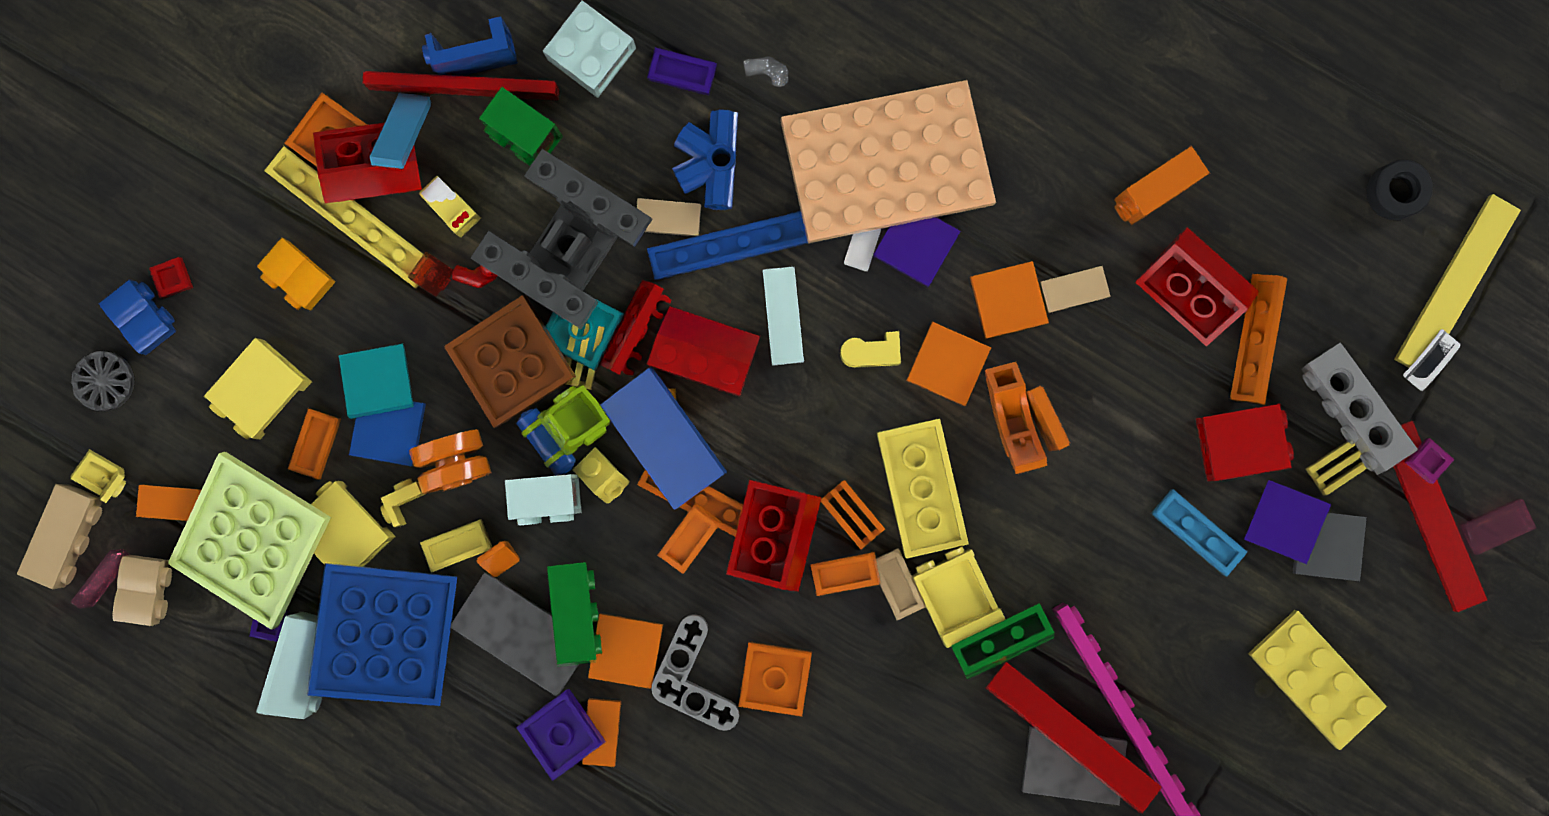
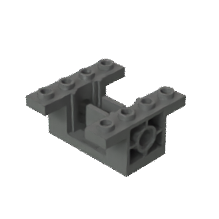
M541 149L524 176L557 198L556 200L560 203L557 212L530 253L525 250L523 252L519 251L488 231L471 259L561 318L582 329L599 303L596 299L583 292L588 282L618 237L635 247L653 219L552 154ZM574 240L566 254H564V245L568 241Z

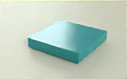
M598 301L599 303L586 321L590 325L589 332L583 336L585 323L582 329H578L576 336L572 332L573 324L553 312L545 327L561 353L596 371L624 313ZM598 326L605 327L602 341L593 351ZM570 335L576 339L573 352L567 349ZM589 338L585 358L579 356L582 340Z
M403 344L339 355L347 416L349 419L414 407Z

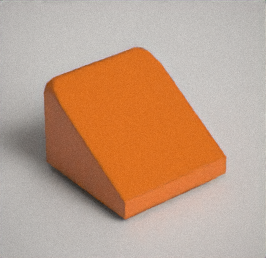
M501 541L479 556L476 561L491 576L498 577L518 563L520 558L508 541Z

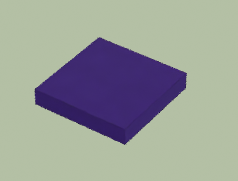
M937 217L890 226L873 256L924 286L929 287L961 231Z
M1268 480L1244 540L1307 564L1331 504Z
M570 689L565 690L516 727L552 781L556 780L606 742Z

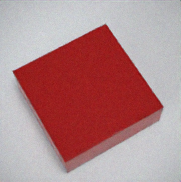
M181 257L149 268L158 295L162 299L193 288L185 263Z

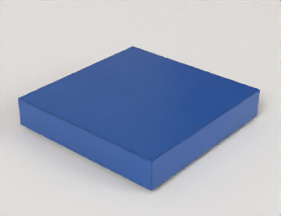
M413 402L414 407L357 417L349 455L413 466L409 450L419 444L426 404Z

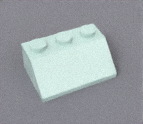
M299 612L285 616L256 713L305 719L311 716L313 712L316 713L319 709L322 697L307 695L317 615Z

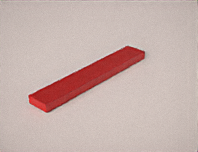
M375 71L363 72V84L373 91L495 97L500 88L503 87L517 98L559 100L560 89L555 81Z
M1413 421L1400 424L1418 448L1422 442ZM1408 456L1393 467L1453 611L1460 612L1487 601V597L1438 480L1434 484H1429L1405 463L1410 457Z
M1005 662L986 686L988 691L1139 813H1143L1162 788L1156 781L1009 663Z

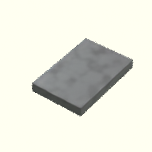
M1029 726L1021 789L1023 793L1112 805L1120 804V796L1037 729ZM1100 736L1124 757L1126 756V739Z

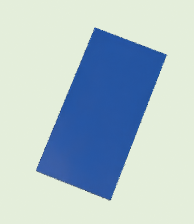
M653 367L645 370L600 404L603 411L674 510L727 473Z

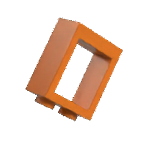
M1191 146L1125 189L1114 199L1117 203L1115 209L1120 218L1125 222L1128 220L1132 226L1200 181L1210 172Z

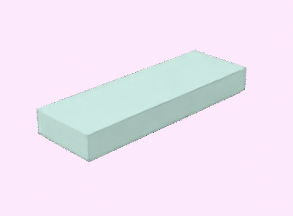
M795 267L763 270L772 366L804 363Z

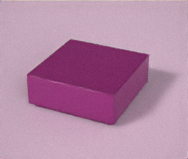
M1426 438L1417 448L1418 450L1405 463L1429 484H1434L1454 459L1431 438Z

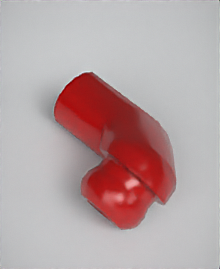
M456 265L452 274V280L475 288H482L498 277L481 265L474 270Z

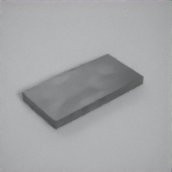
M484 572L451 623L453 630L556 697L559 696L578 666L557 667L552 614L487 572Z

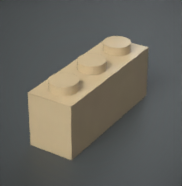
M55 484L17 575L51 589L64 588L70 584L77 571L75 567L77 559L88 547L89 537L87 536L92 525L98 522L102 514V508L100 507L102 501L100 497L70 484Z

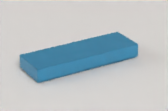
M405 93L398 94L371 152V165L398 169L404 168L431 107L430 97Z
M1174 489L1168 492L1151 513L1224 576H1228L1247 553L1244 548Z

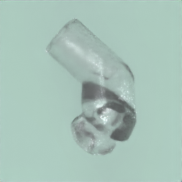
M767 56L743 61L746 77L766 74L772 78V84L776 87H781L788 83L787 74H789L786 65L772 57Z

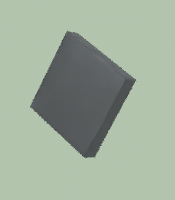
M1328 513L1307 564L1294 560L1293 574L1360 581L1367 517Z

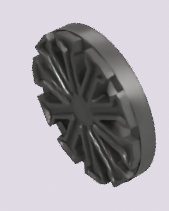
M97 351L90 353L76 364V368L72 372L71 384L74 396L84 406L92 410L110 411L119 408L129 399L134 388V374L131 366L123 357L112 352ZM104 356L108 358L105 366L102 360ZM93 359L96 370L89 364ZM119 362V368L112 371L115 363ZM84 369L91 376H82V370ZM123 373L126 374L127 378L125 380H118V376ZM80 382L90 383L80 389ZM117 386H122L125 389L123 394L116 389ZM92 391L89 400H87L85 395ZM109 394L115 398V403H110ZM99 396H101L102 401L100 406L96 403Z

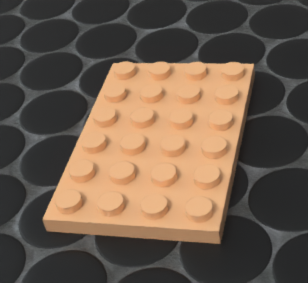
M967 80L781 117L780 121L808 243L993 206L996 203Z

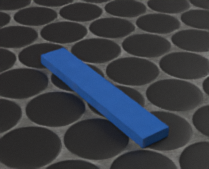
M799 211L647 248L656 281L808 244L802 214Z

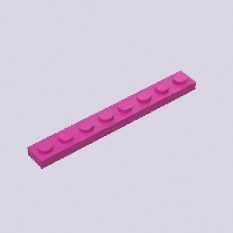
M1065 603L1052 609L1154 781L1162 786L1160 791L1175 816H1201L1192 802L1187 804L1181 793L1185 791V788L1176 774L1170 776L1164 765L1168 763V760L1159 746L1153 748L1147 738L1152 735L1148 726L1142 718L1137 720L1131 711V708L1135 707L1132 699L1125 690L1120 692L1114 681L1118 677L1109 662L1103 664L1097 653L1101 651L1099 644L1092 634L1086 636L1080 626L1084 623V620L1075 606L1070 608Z

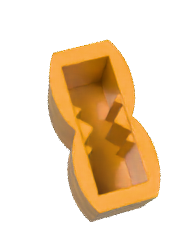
M281 238L257 265L263 272L260 278L273 289H276L278 286L287 293L284 299L297 310L303 307L311 311L335 283L325 271L284 238Z

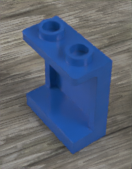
M501 16L488 19L492 34L491 39L443 49L432 33L425 34L427 44L422 45L426 64H430L433 72H437L439 75L465 76L517 64L518 61L511 32Z

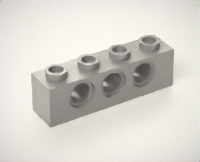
M1341 342L1301 369L1304 372L1303 379L1312 391L1316 390L1324 400L1322 401L1323 408L1329 416L1337 418L1342 425L1341 432L1350 444L1355 443L1362 453L1360 459L1368 470H1374L1377 475L1381 474L1418 450ZM1331 377H1338L1342 380L1344 384L1343 391H1336L1332 388L1330 384ZM1351 403H1356L1362 408V418H1356L1350 413L1349 407ZM1370 430H1376L1381 434V445H1375L1370 441Z

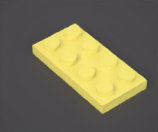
M935 419L878 432L877 437L905 558L969 545L941 420Z
M1294 610L1248 653L1338 750L1347 745L1387 707L1297 610Z

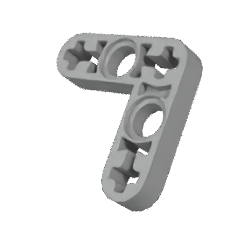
M697 614L688 615L681 621L651 687L652 694L659 702L723 731L730 730L735 727L739 719L737 705L729 699L686 680L708 632V624L702 616ZM694 620L700 623L698 628L702 630V634H695L690 643L697 645L695 650L687 644L677 643L678 637L685 641L689 631L687 628H684L685 624H692ZM678 649L686 651L689 655V663L684 667L673 665L671 662L673 651ZM669 679L672 681L671 687L675 690L680 691L681 685L688 687L682 695L681 704L675 702L678 695L669 692L666 696L661 695L662 689L658 686V683H665ZM697 692L703 695L705 699L703 708L700 710L690 709L686 702L689 694ZM710 699L717 701L713 707L723 711L725 706L731 709L730 715L734 717L733 720L727 719L725 723L719 722L720 716L712 711L710 718L704 716L709 708Z

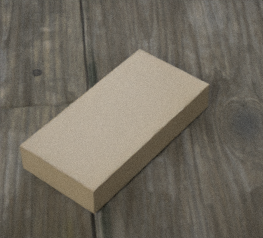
M637 199V209L653 219L645 232L692 237L699 236L701 204Z
M1103 266L1039 283L1047 314L1111 297Z
M899 548L876 558L881 581L880 586L896 620H900L925 608L926 605Z

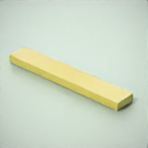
M283 146L264 170L414 288L419 286L436 264L355 200L324 204L318 172L285 146Z
M1494 194L1488 196L1394 360L1409 368L1429 346L1441 329L1450 334L1520 213V209Z

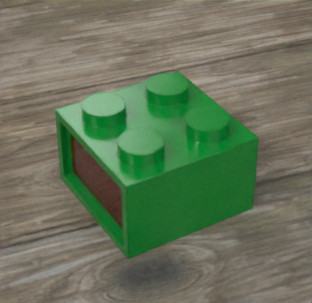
M503 87L500 88L479 118L486 126L483 131L489 135L491 140L503 148L507 144L510 145V150L515 153V156L528 166L532 165L541 149L551 154L563 138L555 123Z

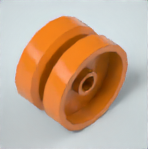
M475 429L453 434L421 444L409 450L413 466L423 468L435 465L436 467L423 472L417 478L422 494L458 488L472 483V480L492 473L487 457L475 456L467 459L465 457L480 450L483 446L479 430Z

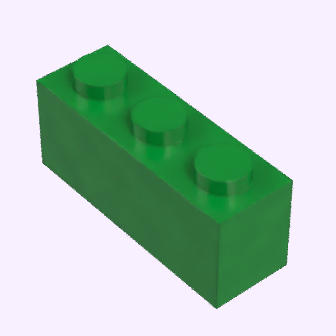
M586 562L547 566L557 667L596 663V654H602L600 634L594 635L593 622L599 621L597 602L590 603L589 590L595 589L593 570L587 571Z
M1039 603L951 647L968 680L1054 639L1055 633Z

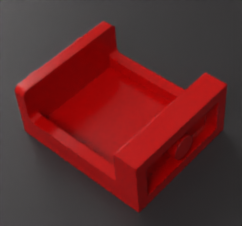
M1280 404L1196 418L1207 481H1219L1292 468L1291 461L1294 459V452L1291 443L1286 440L1285 429L1288 427V420L1285 411L1281 410Z

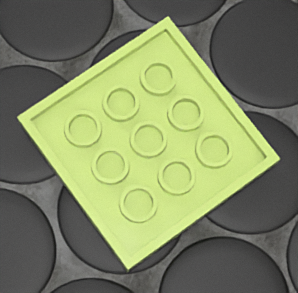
M222 452L218 454L168 564L273 630L279 626L331 517L229 453Z

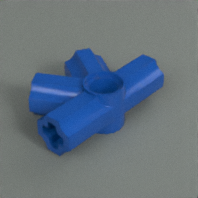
M730 110L711 111L709 135L688 122L674 143V147L692 158L672 168L684 194H687L706 184L704 206L713 210H728L733 207L738 113ZM725 154L730 158V162L726 166H716L713 163L715 156Z

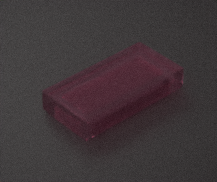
M1516 499L1460 525L1473 554L1476 555L1536 529L1523 499Z
M124 549L110 550L72 599L71 603L79 609L93 607L117 577L122 556L130 554Z

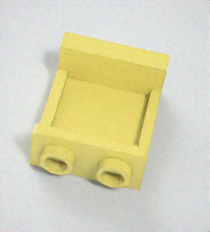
M255 338L204 397L211 402L209 408L223 419L227 416L235 423L233 429L247 440L250 437L252 439H262L265 435L263 430L298 391H305L312 381L269 343Z
M329 481L316 492L318 498L311 504L331 517L314 554L324 565L325 563L364 567L396 536L387 527L382 528L345 489L347 485L343 481H335L334 483Z
M962 546L945 553L946 560L937 564L930 560L917 566L916 570L918 573L912 575L946 648L1006 620L1001 609L998 608L975 560L973 550L967 549L964 551Z

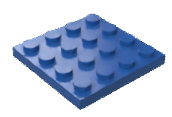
M325 563L307 695L440 706L457 577Z

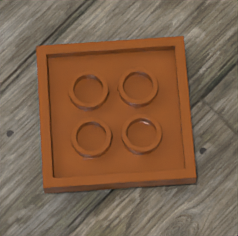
M526 295L520 296L444 346L494 428L501 426L576 378L573 370Z

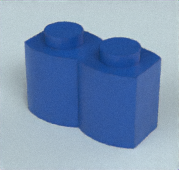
M128 280L101 301L99 305L109 319L119 328L130 345L139 354L147 355L176 332L172 325L175 320L164 307L158 308L152 300L155 295L144 282L138 284L136 281Z

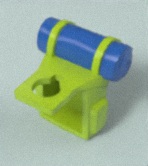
M580 385L577 388L572 386L553 399L554 405L543 412H540L537 408L523 412L516 422L522 431L521 434L529 440L544 460L545 466L550 468L555 476L569 472L576 461L573 453L582 444L589 446L606 433V427L610 424L609 418L584 385Z

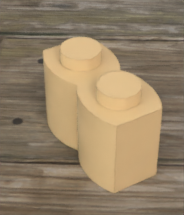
M136 555L122 556L118 571V589L113 606V621L153 626L159 624L160 619L165 618L168 603L167 600H164L165 587H169L172 579V569L168 568V560Z

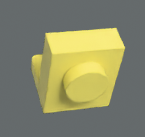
M596 447L572 469L587 487L607 504L617 498L630 482Z
M90 449L71 474L72 480L100 495V500L107 503L111 496L116 498L126 484V481L123 480L125 477L123 468Z
M411 479L394 485L395 492L381 498L383 506L380 507L382 515L388 524L392 523L393 527H401L406 524L399 506L425 495L421 492L419 482L413 483Z

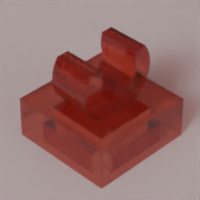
M425 251L408 278L437 297L441 289L445 290L451 281L449 278L454 270Z

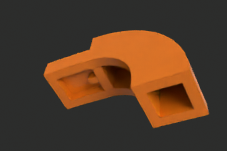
M1012 362L986 369V381L997 428L1005 453L1011 460L1015 474L1047 466V457L1034 427L1026 395V385L1017 363Z

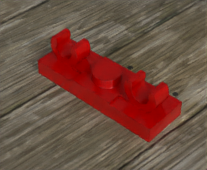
M645 280L641 281L599 365L619 375L621 372L631 376L634 374V371L627 368L626 363L631 357L641 361L642 356L633 351V348L646 335L650 315L662 319L664 315L656 310V304L659 301L671 303V299L662 294L663 288Z

